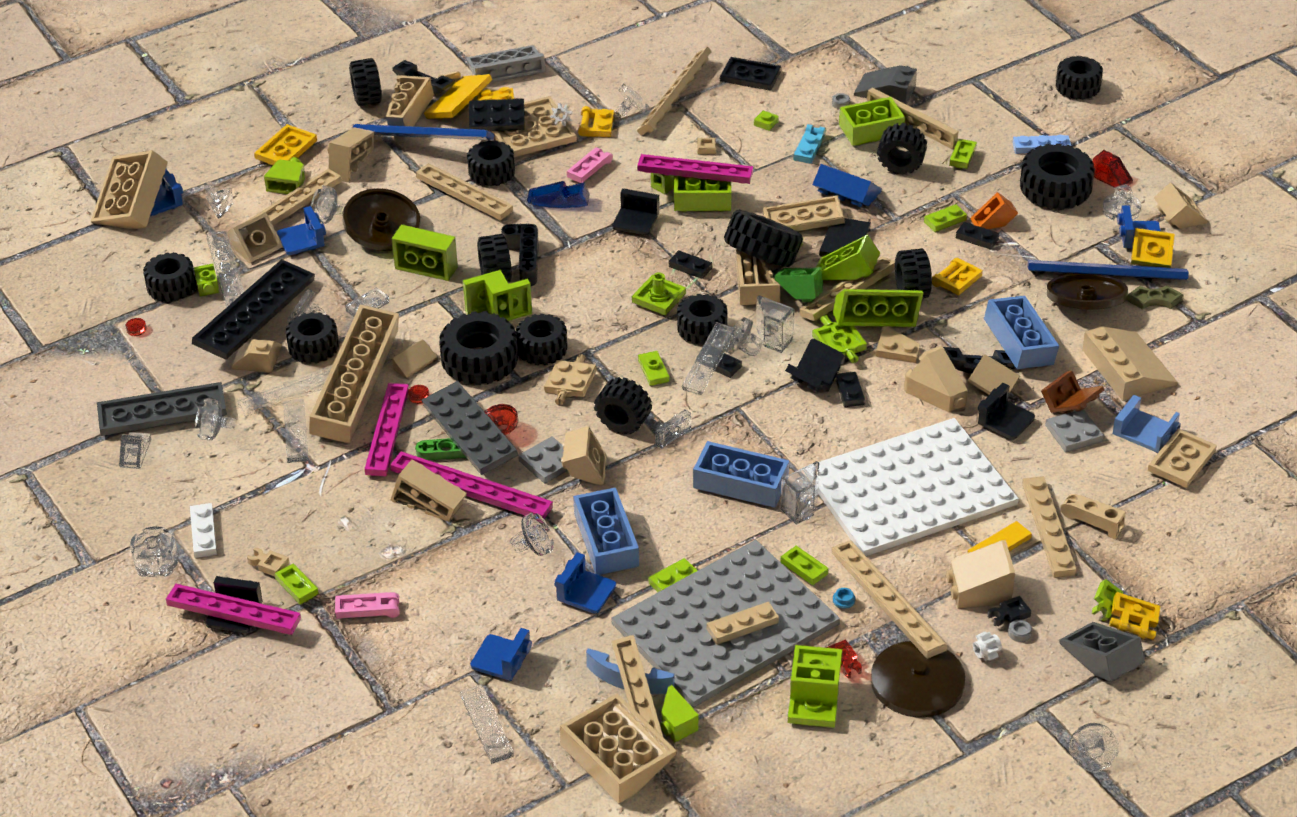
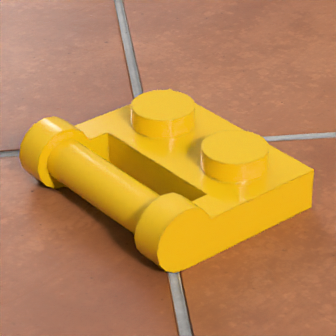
M584 106L581 110L582 121L578 128V134L583 137H611L614 110L591 109L589 106ZM589 118H594L593 128L588 127Z
M954 258L943 271L932 276V285L935 287L941 286L960 295L982 277L983 270L960 258Z

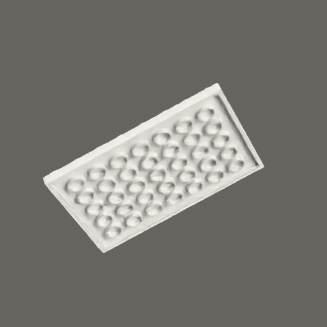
M955 418L805 466L803 471L850 540L865 556L1016 506L1019 499Z

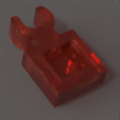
M847 640L826 647L842 649L841 667L844 668L845 677L851 678V669L861 674L862 665L857 661V654Z

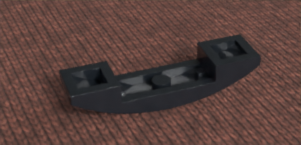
M406 60L392 67V71L396 75L430 77L434 93L443 92L455 84V80L441 75L438 78H434L419 72L416 64Z
M943 347L955 369L972 374L983 357L980 355H963L959 348ZM995 350L993 355L989 356L1010 370L1016 368L1005 350Z

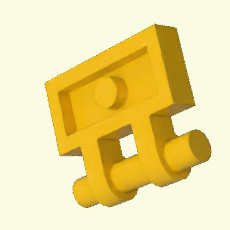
M1116 592L1111 614L1120 617V620L1112 617L1109 626L1123 632L1136 634L1141 639L1148 638L1154 640L1156 631L1150 630L1148 627L1156 628L1159 621L1160 606ZM1129 620H1130V621H1133V622L1140 623V625L1138 626V625H1135V624H1132V623H1128V622H1129Z

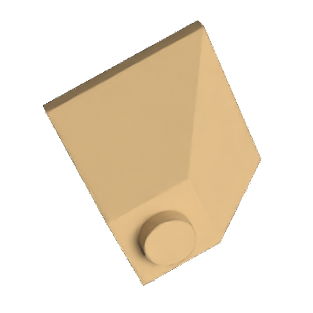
M267 213L233 227L227 232L234 249L249 263L283 248L281 240Z
M255 339L248 340L238 349L231 367L233 370L272 373L282 348V343Z

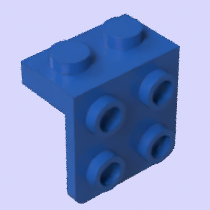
M165 169V174L163 175L150 216H155L183 205L181 196L184 193L180 183L177 184L173 173L170 174L167 169Z
M1122 205L1121 213L1117 214V224L1120 225L1119 236L1122 237L1123 248H1133L1135 228L1160 231L1159 222L1132 221L1130 205Z
M311 206L304 208V224L277 231V235L287 255L298 254L325 246L323 236L326 235L325 226L323 223L320 224L319 215L314 213Z
M577 552L572 560H568L562 574L556 577L554 586L556 587L557 601L596 614L615 590L616 582L586 571L585 555Z
M520 628L514 640L493 634L487 635L470 663L471 668L512 681L531 650L532 641L530 640L529 630Z

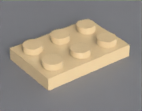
M1178 428L1150 462L1148 471L1187 488L1216 452L1217 445Z

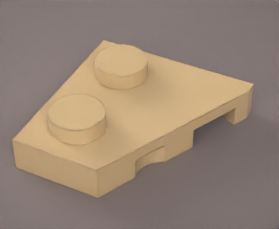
M883 326L876 349V357L916 363L920 351V343L888 326Z

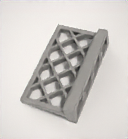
M534 45L466 58V63L473 75L490 74L492 77L491 82L546 72L543 53L539 54Z

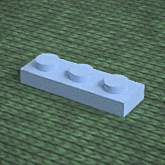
M1069 135L1013 137L1015 154H1026L1032 149L1035 150L1037 146H1045V144L1050 143L1051 145H1056V143L1065 146L1071 145Z

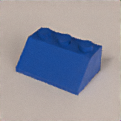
M820 164L812 184L818 188V192L828 195L830 192L835 194L834 196H838L841 201H845V198L849 199L851 204L861 207L862 204L869 206L882 191V188L871 181Z

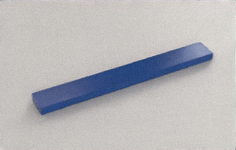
M367 124L353 125V128L374 131V135L494 141V134L488 130Z
M1028 260L1027 263L1029 271L1187 280L1189 277V271L1181 268Z

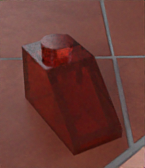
M1103 150L1093 158L1095 179L1120 191H1123L1133 183V179L1120 157Z

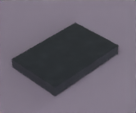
M730 57L720 75V82L771 91L781 73L782 66Z
M844 218L845 223L829 226L820 248L819 256L824 257L866 236L869 233L871 222Z

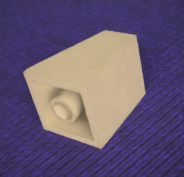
M1001 540L951 560L950 570H946L947 582L952 585L950 588L951 598L956 600L957 608L994 606L1012 599L1015 570L1006 540Z

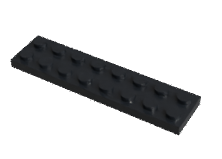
M281 259L193 336L192 345L227 360L314 281L315 274Z

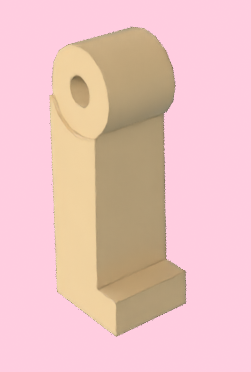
M1070 494L1061 505V512L1065 517L1069 519L1076 518L1108 531V537L1116 539L1124 529L1126 511L1077 494Z

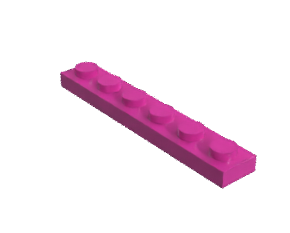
M641 154L637 164V171L750 184L753 166Z
M388 383L364 469L365 475L387 476L409 393V384Z
M176 583L166 598L167 606L289 635L294 633L301 620L299 612Z

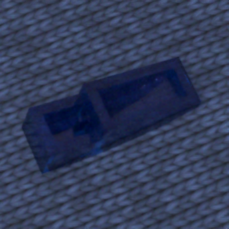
M560 181L529 189L527 202L528 204L549 208H575L587 206L590 193L585 182L566 186L565 181Z

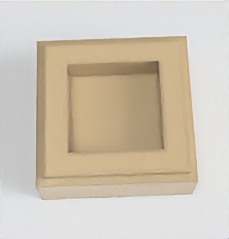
M697 138V154H716V138Z

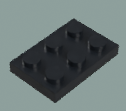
M524 98L469 101V129L488 131L525 130Z

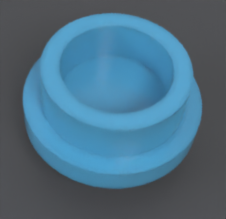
M839 588L833 595V603L842 609L850 608L855 604V595L849 588Z

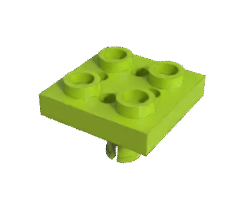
M654 273L631 296L632 303L666 316L686 294V287L665 280L663 273Z

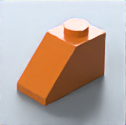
M997 192L970 219L976 226L994 229L1006 226L1018 214V211L1010 200Z

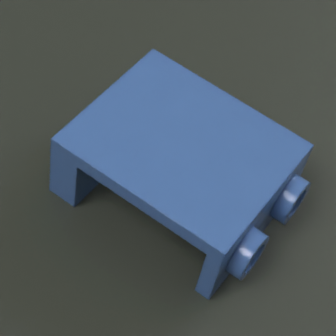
M1133 395L1116 416L1112 434L1159 453L1177 429H1180V413L1176 412L1170 421L1167 422L1140 411L1141 397Z

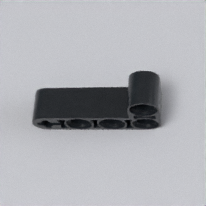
M534 224L504 225L501 228V234L505 236L509 250H520V281L528 279L531 286H534L538 279V227Z

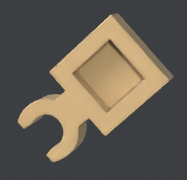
M254 548V556L256 557L247 556L249 565L258 566L259 571L274 577L276 572L289 565V557L271 550L265 554L260 548Z

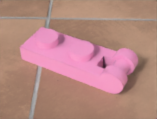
M596 147L567 170V177L582 184L605 164H610L613 160V154L609 152L604 153L602 149Z
M395 592L335 596L336 619L384 615L396 618L400 613L398 606L400 596Z

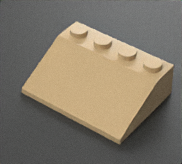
M153 150L113 156L90 222L126 229L146 228L168 161Z
M1108 327L1085 331L1082 351L1122 401L1131 399L1133 395L1142 396L1178 384L1176 379L1137 332Z
M618 693L560 725V745L618 804L638 793L677 754V750Z

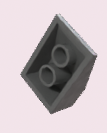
M899 65L864 73L854 92V96L867 98L868 90L874 88L907 105L916 87L917 69Z
M1091 622L1059 640L1060 645L1090 672L1107 681L1117 680L1119 676L1133 671L1137 666L1145 663L1141 637L1096 622Z

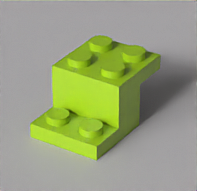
M501 270L463 280L464 303L467 315L471 314V312L477 311L479 313L487 310L489 314L495 313L500 318L504 317L510 321L532 314L531 284L528 279L509 284Z
M795 645L787 723L835 728L842 649Z

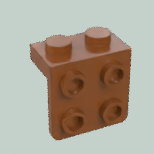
M1067 371L1042 389L1041 393L1051 413L1060 412L1063 414L1070 410L1077 412L1085 409L1088 402L1100 397L1099 394L1104 391L1103 386L1081 389L1073 371Z

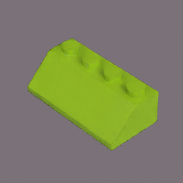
M843 289L836 295L833 314L838 326L916 327L923 291Z

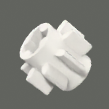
M558 103V108H551L554 112L550 118L556 119L554 124L558 125L561 121V124L566 126V121H573L570 116L574 112L568 110L569 105L566 104L563 108L562 104ZM561 111H562V112H565V115H563L562 118L559 117V114H561Z
M990 631L976 635L978 641L973 642V650L976 656L983 658L984 661L998 658L997 652L1002 649L999 637L996 634L991 635Z

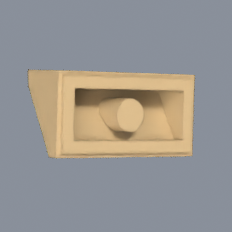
M422 339L392 358L393 369L407 379L437 360V356Z

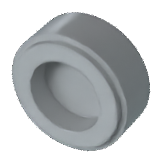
M838 93L832 97V106L834 108L840 109V107L850 105V97L844 93Z
M1015 620L1009 624L1008 635L1012 640L1025 642L1030 639L1032 627L1027 621Z

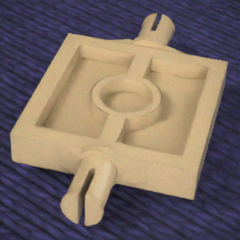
M578 354L574 362L556 361L544 385L545 393L558 395L555 399L557 405H563L566 397L585 396L597 371L595 364L583 363L586 359L585 355Z

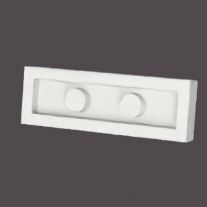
M212 503L190 506L194 557L200 558L217 555Z

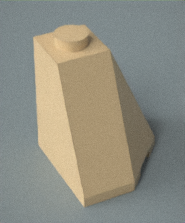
M938 346L923 352L918 358L920 360L919 364L914 370L910 368L905 374L904 391L947 412L966 406L968 390L944 348Z

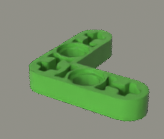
M451 438L422 440L415 446L416 456L429 461L466 458ZM444 447H450V448H452V449L449 450V451H443V450H441V449L444 448Z

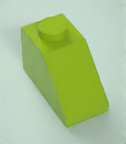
M671 685L667 689L660 726L666 736L669 735L676 743L699 731V715L674 686Z

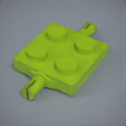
M827 315L825 317L822 316L820 320L824 326L812 330V337L844 353L851 363H856L859 358L855 353L867 350L865 340L854 326H838L837 322H832Z

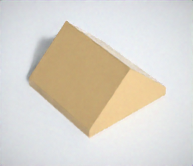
M984 354L968 382L989 395L994 388H997L1003 382L1010 386V393L1019 380L1020 375Z

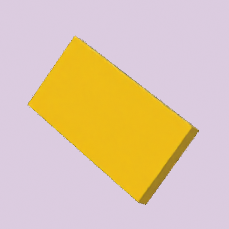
M491 75L462 76L424 112L426 119L454 118L469 101L474 99L492 81Z

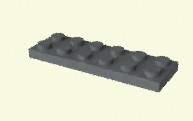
M458 381L422 399L426 410L481 475L518 456L517 449Z
M222 382L97 402L101 436L227 415Z

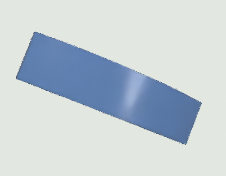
M588 648L586 651L587 668L603 681L624 689L619 667L617 664L610 662L609 654ZM652 668L649 674L645 673L651 694H666L668 687L671 685L675 688L673 673Z

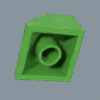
M822 267L783 268L775 275V281L795 299H802V302H812L823 291Z

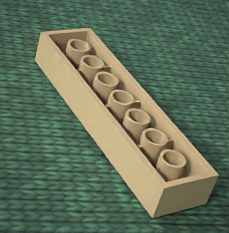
M359 305L311 412L309 434L350 444L397 335L399 313Z

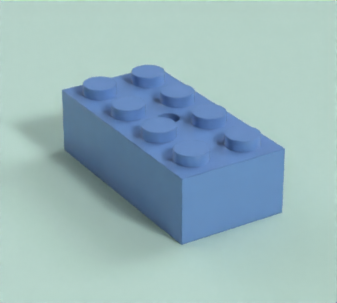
M1026 296L989 299L984 320L1016 369L1054 365L1059 344Z
M709 441L706 442L693 468V488L776 508L789 479V460Z
M616 487L573 496L574 516L595 574L601 575L639 567V547Z

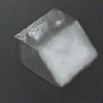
M758 295L756 329L764 347L782 353L791 343L794 333V308Z
M818 461L782 478L781 510L796 525L814 516L819 492L820 463Z

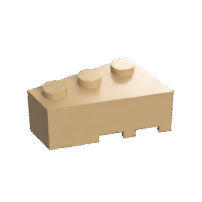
M354 127L331 141L327 149L329 154L328 169L339 174L342 181L349 182L351 180L350 174L358 170L357 165L359 162H364L373 150L374 131Z
M736 249V274L740 305L780 304V284L774 280L771 270L768 271L765 261Z
M411 460L398 475L390 501L396 503L399 500L408 503L407 506L409 508L419 507L426 510L425 514L450 522L463 505L467 493L460 487L445 480L442 476L425 468L424 465Z

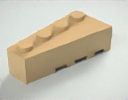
M397 75V84L394 86L395 92L391 96L392 102L389 104L386 114L387 123L389 126L414 127L434 97L431 78Z

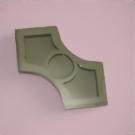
M1167 285L1158 289L1139 286L1128 294L1126 301L1141 309L1149 306H1164L1172 309L1183 300L1184 295Z

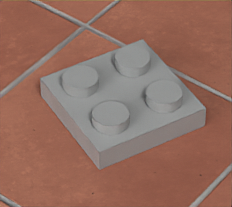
M1084 409L1046 419L1045 426L1064 452L1103 442L1104 435Z
M553 436L518 455L519 462L544 484L568 471L563 468L561 463L564 452L563 445Z

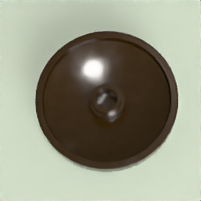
M375 188L361 191L348 200L343 210V226L350 238L358 244L374 250H393L392 237L401 225L415 228L420 227V213L416 205L405 195L390 189Z
M1077 273L1062 275L1050 280L1047 284L1046 294L1051 301L1062 306L1096 310L1112 308L1123 304L1128 298V287L1124 282L1113 277L1100 274Z
M904 641L886 648L877 656L872 666L871 685L874 694L880 702L894 712L910 717H932L950 710L959 702L964 692L965 672L958 658L949 650L927 659L911 641Z

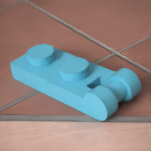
M807 124L805 133L794 153V161L812 164L825 137V127L816 128L813 125Z

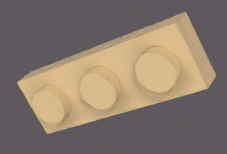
M766 602L708 622L707 631L717 645L779 623V616L771 604Z

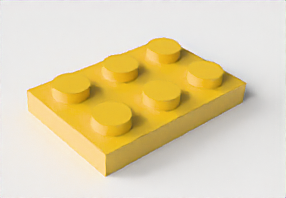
M286 124L254 153L255 159L274 165L277 160L290 161L293 157L299 158L318 141L317 134Z

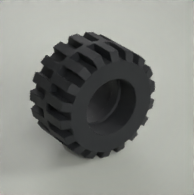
M1086 56L1064 58L1057 67L1055 84L1057 91L1073 99L1084 100L1096 96L1101 89L1103 67L1099 62Z
M368 58L351 61L349 65L350 79L357 105L363 106L380 103L382 99L381 83L374 59Z
M897 123L893 127L889 126L883 132L878 146L877 156H879V162H882V166L887 167L888 171H895V174L902 173L905 175L907 172L913 173L914 170L920 168L927 150V139H924L925 135L920 133L918 128H913V125L906 126V123L901 125ZM897 147L905 148V149H907L908 151H902V150L898 149Z
M488 140L486 142H479V144L473 145V148L468 150V174L470 179L474 180L476 184L499 186L500 184L507 183L514 176V151L510 145L496 140Z
M503 234L479 237L477 251L481 275L501 270L509 283L512 278V267L505 236Z
M923 248L897 252L895 258V279L898 290L923 291L922 298L930 296L932 289L931 265L928 255Z
M176 252L159 254L157 257H152L150 261L146 262L143 268L147 292L149 296H152L153 299H158V301L171 302L173 300L178 301L181 298L184 299L196 287L193 263L184 254Z
M696 294L695 296L691 295L688 298H684L679 303L677 308V331L685 341H691L692 344L699 343L700 345L712 344L713 342H718L727 333L728 309L722 299H717V296L714 295L709 296V294Z
M320 312L304 313L301 316L294 317V320H290L289 325L286 326L289 354L292 355L293 359H298L299 362H306L307 364L312 362L319 363V361H326L327 358L333 357L334 353L338 351L337 326L335 320L327 314L323 315Z
M535 314L532 317L524 318V321H520L519 326L516 327L518 355L521 356L523 361L527 360V363H535V365H548V363H556V360H561L562 356L566 355V350H568L567 328L565 323L560 321V318L553 317L550 314Z
M616 377L611 379L594 401L596 415L601 419L602 424H605L610 430L613 429L616 433L632 434L641 427L651 412L652 404L650 403L652 401L648 397L647 391H644L643 387L640 384L637 385L635 381H629L628 378L623 377L621 379Z

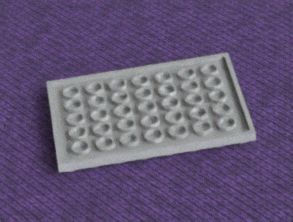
M757 540L746 544L611 618L612 625L624 637L634 635L638 651L654 668L674 674L675 689L693 708L794 651L795 645L803 646L840 624V618ZM766 602L771 604L779 616V623L717 645L707 631L708 622Z

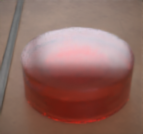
M132 318L125 325L126 331L130 336H140L147 330L146 322L141 318Z
M424 385L412 386L408 390L409 400L415 404H422V399L429 396V389Z

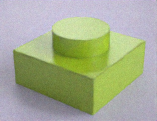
M763 110L754 119V126L770 131L779 122V116Z

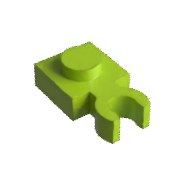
M1106 579L1099 584L1094 597L1098 605L1092 609L1093 615L1100 611L1102 612L1103 617L1101 621L1103 622L1111 617L1113 599L1116 592L1123 594L1122 590Z

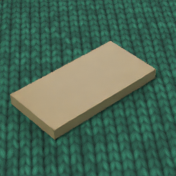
M838 196L763 208L764 217L790 227L795 231L845 223Z

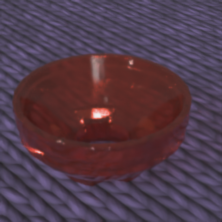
M498 404L484 411L497 427L507 425V428L500 430L504 435H509L518 425V413L511 405Z

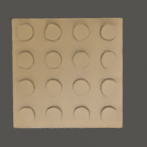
M551 96L524 102L525 130L490 131L494 134L496 141L504 142L511 146L514 151V158L576 142V134L567 121L566 126H563L561 121L556 125L554 124L556 119L550 118L554 112L551 108H558Z

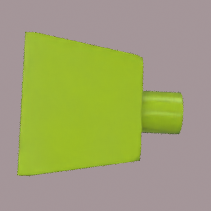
M296 157L291 158L290 161L277 160L264 175L266 192L289 194L302 186L305 181L304 164Z

